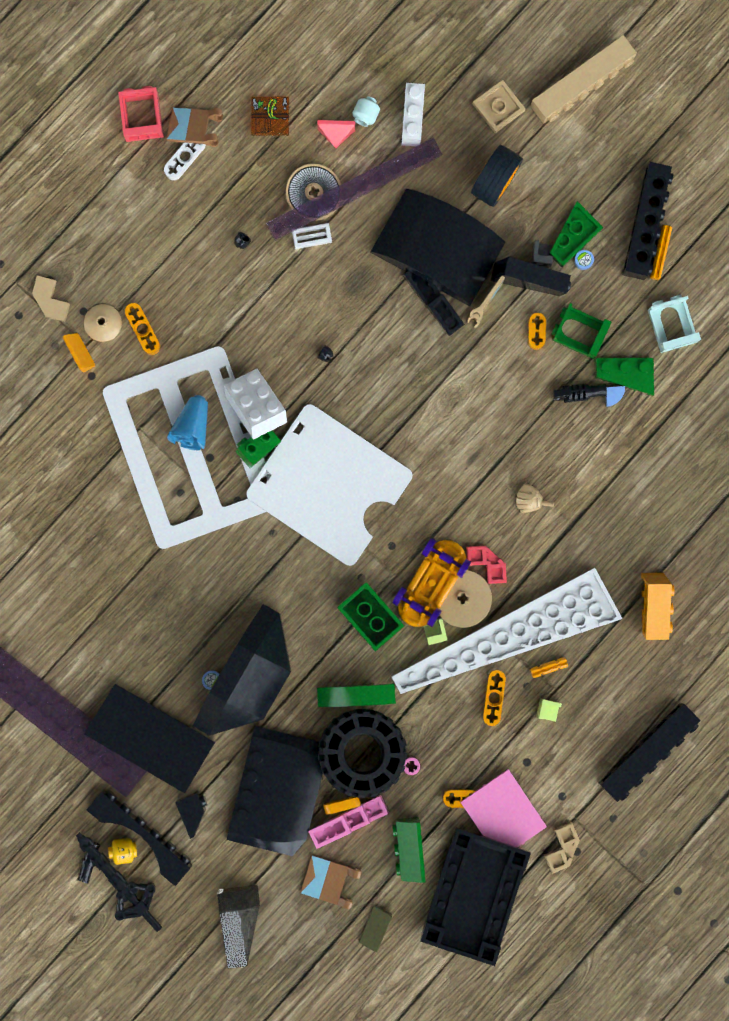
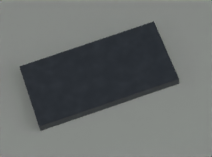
M114 684L84 733L87 737L184 794L215 744L212 740L117 684Z

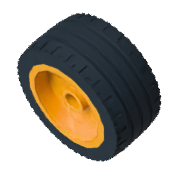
M500 144L483 167L471 190V194L487 203V205L494 207L517 173L523 158Z

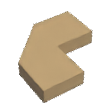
M37 276L32 294L44 315L50 319L66 322L70 304L52 299L57 281Z
M572 822L554 829L561 847L544 854L552 874L569 867L573 860V855L580 840Z

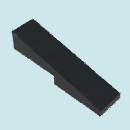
M408 270L402 274L403 278L448 336L465 325L445 296L440 293L434 284Z

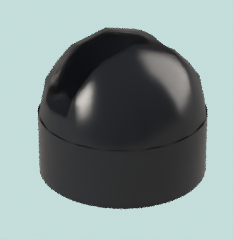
M239 232L234 239L235 246L240 249L246 248L251 242L249 236L242 232Z
M325 345L317 358L328 362L333 357V351Z

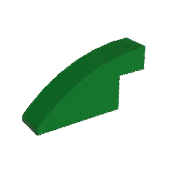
M391 683L317 687L318 707L396 704L395 685Z

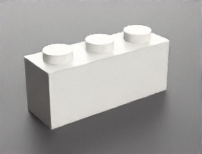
M406 83L401 146L420 147L425 84Z

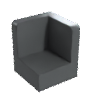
M535 240L531 263L550 268L553 262V256L549 255L552 245L539 244V240Z

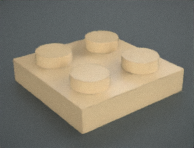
M501 80L472 103L494 133H497L525 112V107L504 80Z

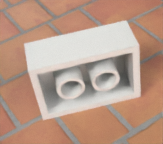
M258 369L224 385L225 398L252 439L287 423L285 408Z

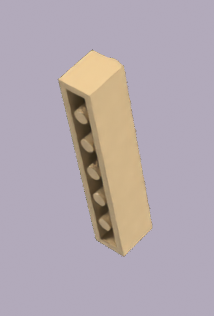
M621 36L534 98L530 107L543 124L547 121H554L559 116L558 113L563 110L565 112L573 107L576 100H583L589 95L590 90L593 88L597 90L604 84V80L614 78L619 73L618 70L623 67L626 69L632 65L637 52L625 36Z

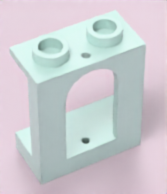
M677 295L671 297V301L663 302V300L656 301L648 309L661 353L691 345L701 340L699 332H695L686 303V300L689 299L688 296L682 297ZM671 307L677 311L685 334L684 337L667 341L660 316L663 309Z

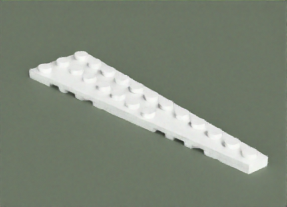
M593 568L391 677L400 694L621 620L622 617L598 572Z

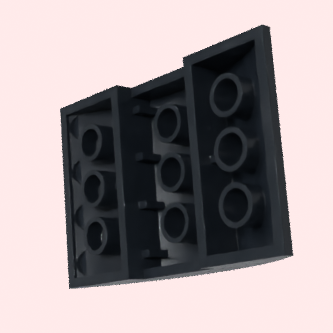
M406 189L370 253L401 270L406 269L436 285L438 290L471 306L501 252L505 241L487 226L460 209L430 195Z

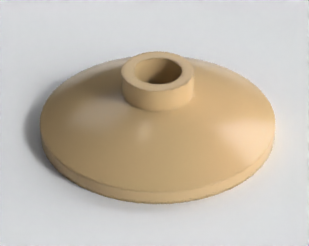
M106 304L92 307L84 318L86 333L98 342H107L114 339L122 327V319L119 312L114 307ZM100 319H105V323L103 325H99L98 322Z

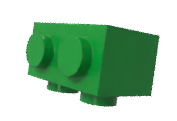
M271 430L255 439H252V437L249 439L243 438L237 444L238 448L235 452L251 469L278 446L281 440Z

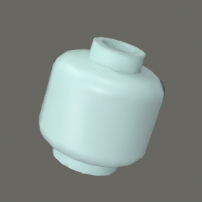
M369 96L359 99L352 114L355 118L354 121L364 127L374 124L380 112V107L376 104L377 101Z

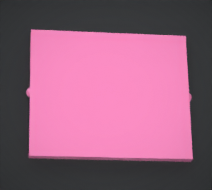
M509 769L487 784H483L481 788L461 801V804L484 837L514 847L523 845L527 840L547 827Z

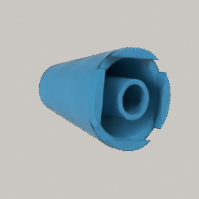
M195 395L189 398L168 433L167 439L174 444L176 441L180 442V447L189 450L199 451L201 448H205L208 402L203 396Z

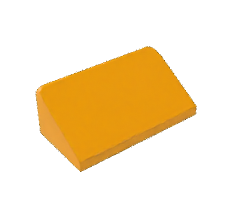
M78 333L67 334L62 337L82 372L95 367V363Z

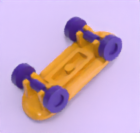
M431 538L422 552L425 559L406 589L401 587L392 603L398 606L402 620L413 627L429 625L433 627L442 612L439 608L458 577L462 578L470 566L471 561L466 559L462 546L452 540L437 542Z

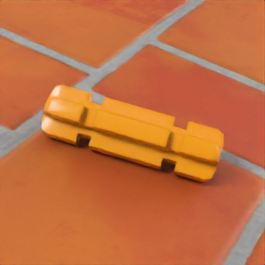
M562 657L557 659V661L553 660L541 664L540 667L535 666L530 669L533 678H537L541 674L545 675L557 671L558 668H566L568 663L566 658Z

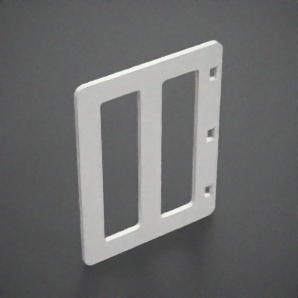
M219 346L114 383L103 390L106 405L156 544L162 549H167L266 512L249 499L223 507L202 450L195 451L180 447L203 514L172 526L126 402L128 398L153 389H159L173 426L185 407L177 384L178 381L207 370L211 375L233 439L238 448L237 444L243 438L249 439L251 436L249 433L243 434L240 427L242 422L225 398L224 385L235 380L225 350ZM226 367L229 378L223 379L220 369ZM264 458L251 469L242 460L250 485L266 464ZM266 471L262 478L266 476L268 481L271 477L270 473Z

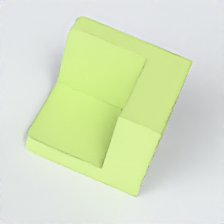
M438 618L433 627L429 625L423 626L428 645L447 641L442 618Z
M540 698L536 717L556 722L558 710L562 703Z

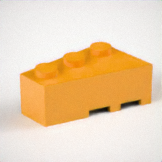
M641 573V579L645 581L644 591H641L642 597H644L642 634L646 640H669V633L673 631L670 615H673L674 611L673 603H671V596H674V585L671 584L665 573Z

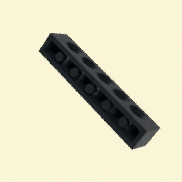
M649 162L646 167L622 273L623 276L645 280L652 273L653 264H651V259L655 257L657 252L655 241L659 239L661 234L659 223L663 221L665 216L663 205L667 203L669 198L667 187L668 184L671 185L674 175L671 173L672 166ZM653 182H658L661 188H655ZM649 200H654L657 203V207H652L649 204ZM645 218H650L653 221V225L646 224ZM641 236H646L649 239V243H643ZM637 254L643 255L645 257V261H639L637 259Z

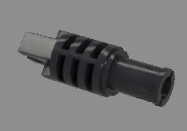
M588 384L568 385L553 391L554 401L564 400V403L588 401L590 397L607 396L606 384L589 386Z

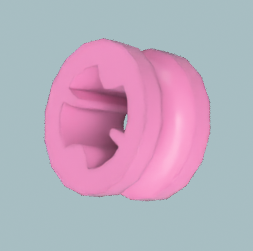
M414 757L405 759L404 772L408 775L417 774L420 770L419 761ZM409 761H414V765L417 766L416 769L413 768V771H409V768L406 767L407 763L410 764Z

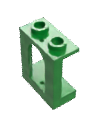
M570 303L567 308L563 307L559 315L562 320L559 325L555 324L551 333L554 335L552 341L594 359L612 322L607 319L599 320L573 308V304ZM572 319L597 330L598 332L591 347L564 335L562 332L564 322Z

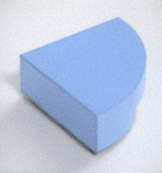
M625 386L607 387L606 407L613 406L621 400L625 392Z

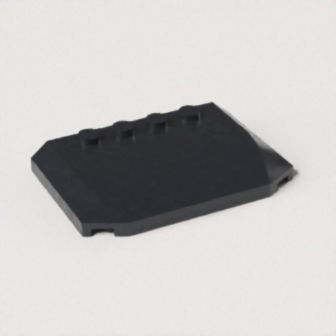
M255 725L227 840L293 856L307 840L323 775L318 760L319 741Z

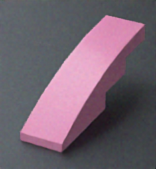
M379 795L362 803L359 807L352 808L314 827L308 832L316 849L387 815L389 811L382 796Z

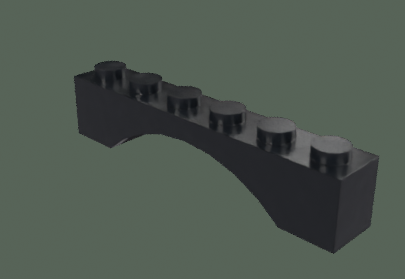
M103 790L86 810L101 823L122 825L140 835L153 850L159 864L160 874L176 886L192 867L191 859L183 853L180 855L176 851L175 845L170 841L165 842L161 838L162 835L154 828L151 830L141 816L138 815L136 817L131 813L132 809L127 804H121L117 801V796L112 791Z

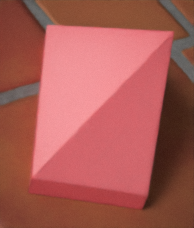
M317 120L318 131L335 148L355 132V121Z

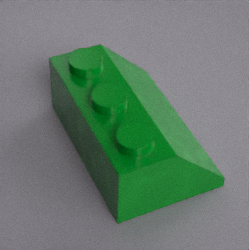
M419 817L396 819V824L392 825L393 837L397 836L398 844H394L395 856H399L400 863L396 864L397 876L401 875V881L425 883Z

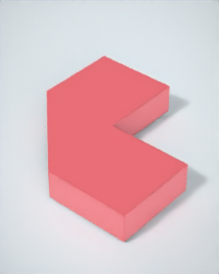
M466 547V558L471 561L470 566L486 565L488 584L507 583L506 564L488 547Z

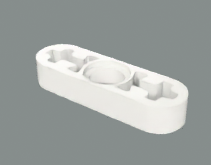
M183 143L164 167L167 178L170 180L179 179L204 150L206 144H196L194 146V143ZM189 152L191 155L190 159L182 161L180 159L181 153ZM176 160H178V162L181 165H183V167H181L180 165L177 166ZM177 166V173L170 174L169 168L174 169Z

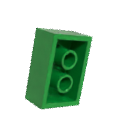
M367 582L337 607L375 652L404 627L403 623Z

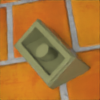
M374 906L359 943L374 952H378L392 919V913Z

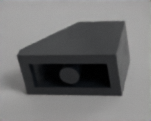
M199 791L175 802L190 839L196 835L206 811L205 806L208 805L205 796L200 795Z

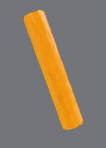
M669 225L661 227L657 252L653 261V270L650 278L653 280H659L662 275L672 227Z

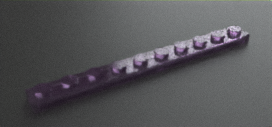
M432 138L267 222L266 225L276 241L441 157L442 153L435 139Z

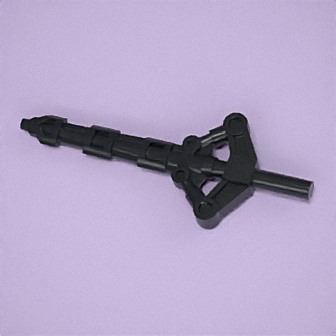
M79 832L76 835L79 847L83 852L86 851L93 859L94 865L105 874L108 881L117 889L115 918L121 921L123 919L143 916L156 932L161 930L162 926L148 911L156 890L155 884L151 882L148 884H136L134 881L127 882L122 874L110 864V860L104 853H100L96 849L92 839L85 837ZM138 889L139 891H145L140 900L136 896ZM129 901L133 906L124 908L123 902Z

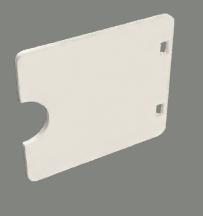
M309 404L302 409L247 490V498L345 565L352 566L357 562L373 538L364 526L363 517L366 509L376 502H388L395 505L413 475L411 470L314 405ZM300 422L305 427L303 428L301 433L297 435L293 431ZM267 471L271 474V477L264 484L260 480Z

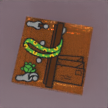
M251 97L252 136H289V97Z

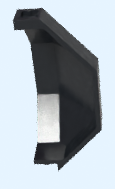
M264 604L261 606L210 690L193 727L210 736L264 720L291 673L280 613Z

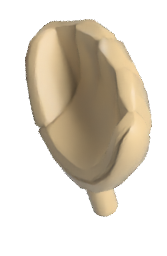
M523 484L517 493L516 505L522 513L539 510L542 505L554 507V502L543 501V496L539 490L529 484Z

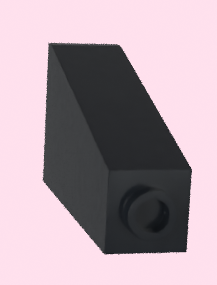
M509 256L494 263L491 281L498 282L500 277L504 276L505 279L502 284L556 296L567 294L571 287V275Z

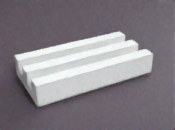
M329 223L292 229L295 249L332 243ZM326 229V232L296 236V234ZM327 236V238H324V239H318V240H313V241H308V242H302V243H298V242H297V241H303V240H308V239H314V238H319V237Z

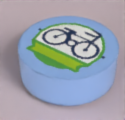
M588 250L579 251L574 258L575 266L580 270L589 269L594 262V256Z
M213 670L206 672L202 677L203 686L211 690L220 674Z

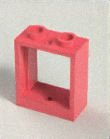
M144 86L142 89L137 90L127 88L122 92H118L123 135L126 142L163 138L159 94L156 87ZM153 99L156 125L130 128L126 102Z

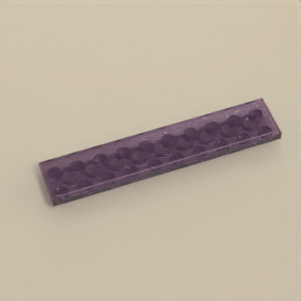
M0 647V698L124 797H128L147 771L84 735L93 719Z

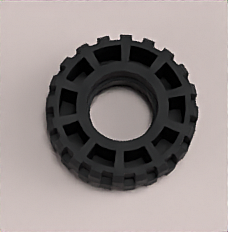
M354 709L342 713L337 718H334L328 727L325 728L319 741L318 760L322 773L332 786L348 796L365 798L378 796L382 792L385 793L393 784L398 782L400 774L405 769L404 764L405 759H407L405 746L407 745L401 734L402 731L391 718L378 711ZM361 734L374 738L380 747V759L377 765L365 772L353 770L347 764L344 756L345 746L348 741L354 736Z

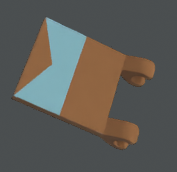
M173 108L167 141L198 143L217 147L219 143L217 134L211 133L206 135L209 119L217 122L223 120L222 109Z
M312 855L301 893L336 904L345 909H350L353 901L340 897L346 875L359 879L362 871Z

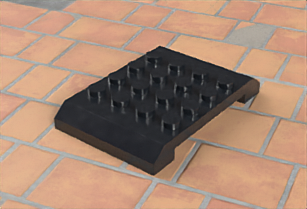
M456 827L423 926L420 942L495 966L501 950V942L531 852Z

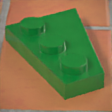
M577 201L549 255L553 256V259L561 267H564L604 227Z
M654 358L595 359L597 379L625 386L652 397L654 396Z

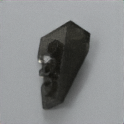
M258 885L219 889L217 893L228 969L248 965L260 907Z

